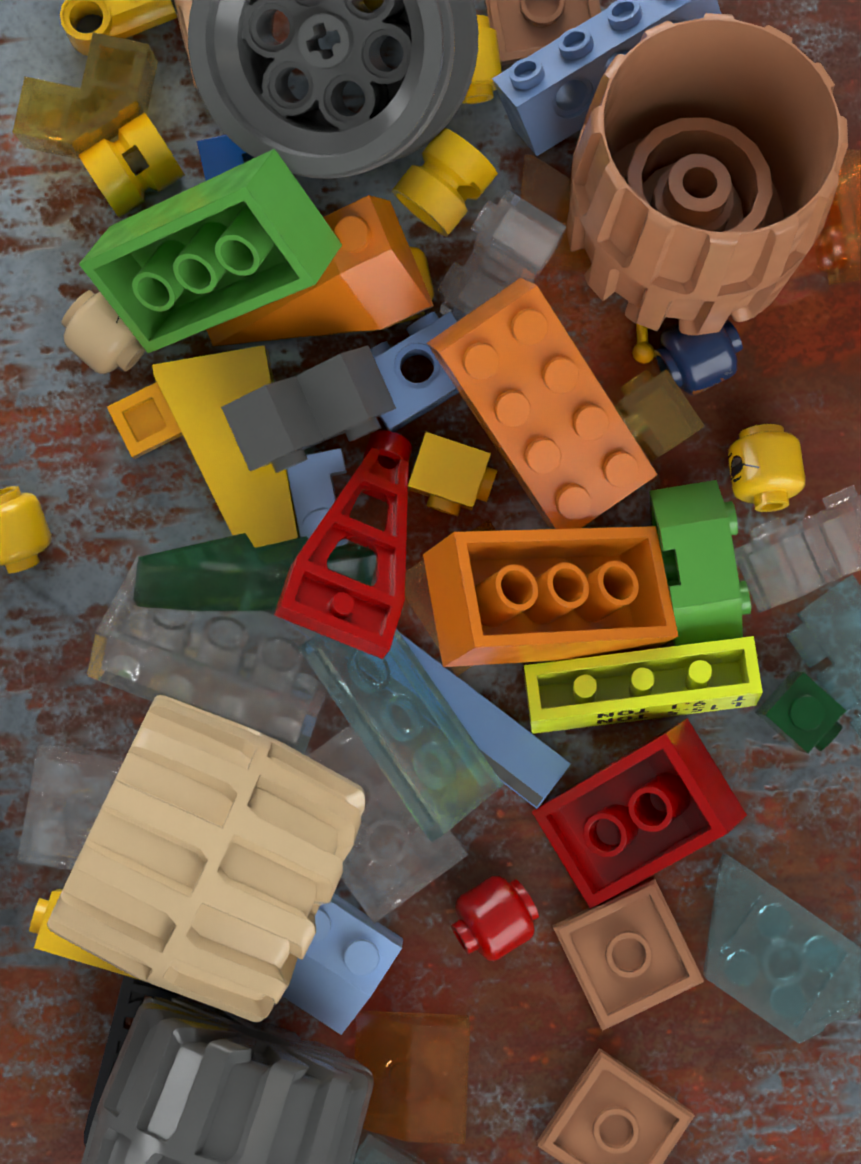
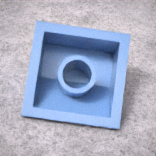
M334 893L330 903L320 905L315 915L316 934L303 960L297 959L290 984L282 996L342 1035L371 997L401 951L403 938Z

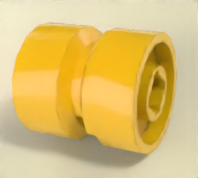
M145 112L118 129L117 141L112 142L104 138L78 155L119 218L145 202V191L151 188L160 192L185 176ZM138 149L149 167L135 176L124 157Z
M444 128L423 150L424 164L422 166L411 165L394 186L392 193L420 221L437 233L448 237L468 212L465 201L467 199L477 200L498 173L495 167L479 150L455 132Z

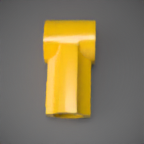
M65 0L60 11L61 25L75 50L91 57L104 55L113 48L116 42L177 18L171 0ZM94 14L103 18L100 27L92 33L85 34L76 30L78 22L86 15Z

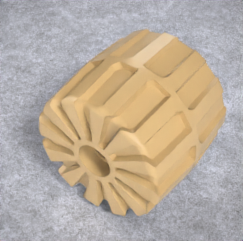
M158 695L154 698L51 913L47 927L59 937L135 978L252 1022H261L270 1014L274 1003L278 1004L289 986L297 959L303 960L316 934L315 915L320 905L330 903L343 873L342 863L354 845L361 824V815L365 809V792L358 784L272 737L173 698Z

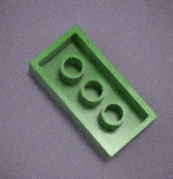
M274 148L109 226L79 265L146 352L151 353L315 285L341 248L342 243Z

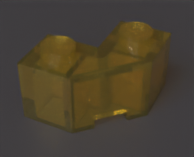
M93 32L81 88L24 76L12 131L25 148L80 159L78 156L80 153L105 138L110 141L118 135L119 128L144 112L147 115L158 65L150 45Z

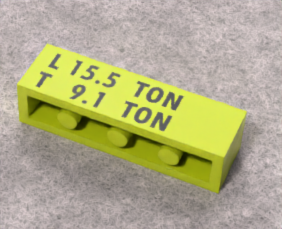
M754 636L524 665V680L532 734L756 706L763 693Z

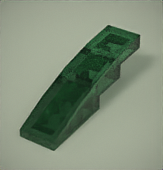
M246 533L139 556L133 600L137 607L196 612L275 610L289 568L308 541V537H300L255 548ZM350 543L335 547L328 557L327 566L328 569L371 586L377 558L373 550L356 543Z

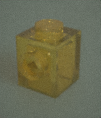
M667 369L656 377H653L650 371L646 370L620 388L625 397L616 404L615 408L651 462L705 427Z

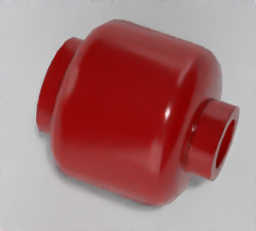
M495 875L462 894L456 900L455 912L458 921L451 924V929L467 954L477 950L485 959L496 961L533 937L535 932L533 921L539 918V913L530 895L517 879L509 882L503 877Z

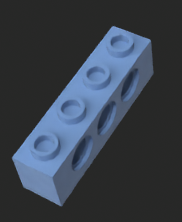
M617 0L609 8L576 28L564 32L558 39L532 55L518 60L509 69L492 78L512 128L536 156L582 129L600 79L616 55H626L640 43L644 31L665 21L679 23L704 18L705 13L721 14L718 1Z

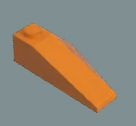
M367 195L324 216L323 218L342 243V246L318 282L311 287L206 329L212 345L224 346L288 338L384 330L433 307V302L391 201Z

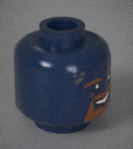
M726 320L720 332L702 335L683 334L679 330V323H676L661 333L660 348L654 351V356L663 378L671 389L681 388L690 395H697L729 379L736 373V353L743 349V345L736 328L729 320Z

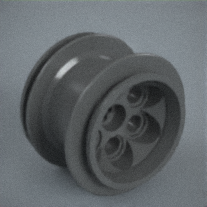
M193 0L188 25V50L192 73L201 99L220 129L236 145L254 158L275 148L292 174L310 178L332 179L361 174L383 164L404 158L421 149L448 125L465 99L472 82L478 54L479 31L474 0H384L381 7L375 12L367 8L363 0ZM278 10L284 13L290 23L289 35L283 43L276 41L273 37L274 16ZM326 30L337 31L340 35V42L334 44L332 50H321L318 39L326 35ZM388 36L396 38L403 49V59L396 69L387 67L382 62L380 56L381 44ZM295 68H298L305 74L309 84L308 92L302 100L297 99L288 87V77ZM349 81L356 82L364 92L365 102L359 113L350 111L343 102V90Z

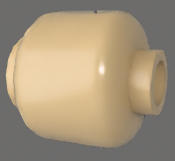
M88 290L83 293L70 306L61 321L62 325L66 328L63 336L66 347L99 374L112 372L118 367L126 372L139 361L146 351L101 292L95 294Z

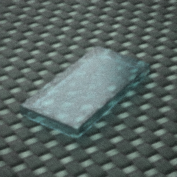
M397 628L390 651L383 659L319 633L298 647L430 842L447 833L504 785Z

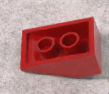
M688 718L641 744L532 811V814L590 909L723 837L747 816Z

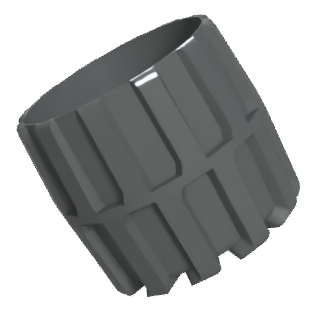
M162 997L147 998L136 1012L106 1083L93 1118L81 1163L353 1164L373 1090V1075L367 1067L355 1059L347 1058L340 1051L317 1041L301 1040L295 1032L268 1023L262 1030L253 1027L242 1017L215 1008V1012L193 1001L171 998L172 1001H169Z

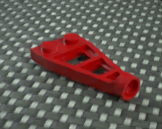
M376 431L370 435L363 456L364 460L291 564L274 616L381 659L390 651L405 601L408 469L413 450L411 443L405 437L391 431ZM361 492L387 503L388 510L384 531L350 518V512ZM347 539L375 552L377 566L376 582L373 586H368L328 569V557L338 542Z

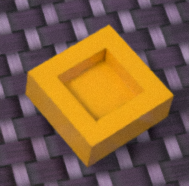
M157 382L107 406L131 457L134 459L183 435Z

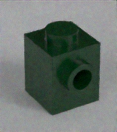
M792 671L755 713L796 750L809 754L814 747L822 751L837 737L843 728L838 720L847 710L807 674Z

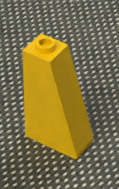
M265 345L153 364V374L242 556L246 559L257 558L259 568L292 562L291 552L300 551L303 546L287 469L275 473L272 464L249 471L221 408L264 385L274 383L270 356Z

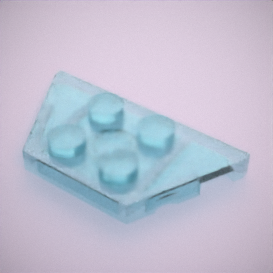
M724 852L719 859L703 976L799 1044L824 1031L826 1025L833 1021L844 1020L861 1011V947Z

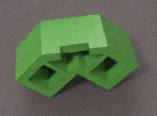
M717 480L649 491L651 526H656L678 631V637L673 639L674 646L742 638V615L751 614V601L746 581H739L732 541V535L738 534V522L733 502L723 501Z

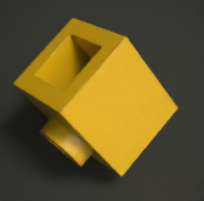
M426 432L408 484V490L428 496L427 507L458 517L461 508L472 511L476 499L487 502L497 470L487 467L491 453Z

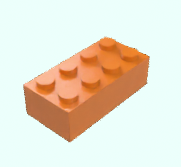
M519 278L427 342V345L550 529L582 528L657 476L656 471L536 284Z
M656 526L453 532L423 554L443 667L569 660L655 649L678 637Z

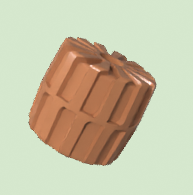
M705 13L704 18L679 23L665 21L644 31L640 43L626 55L618 54L615 56L600 79L573 154L569 192L570 204L566 230L571 252L585 248L592 262L591 267L584 274L585 280L602 301L616 292L628 300L625 316L632 322L658 331L665 317L678 319L680 332L687 335L720 332L730 315L736 322L747 321L772 304L815 243L825 225L838 187V174L848 148L847 119L839 114L833 96L835 84L822 64L814 63L792 43V37L770 25L764 28L736 20L732 14Z

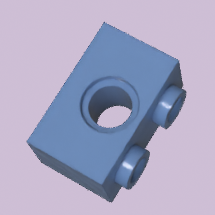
M451 311L441 318H438L435 312L423 316L406 329L410 337L392 348L385 341L370 349L396 409L380 416L388 431H398L459 393L427 345V342L457 322ZM420 355L431 361L434 371L428 380L422 383H412L404 378L401 373V367L405 360L411 356Z

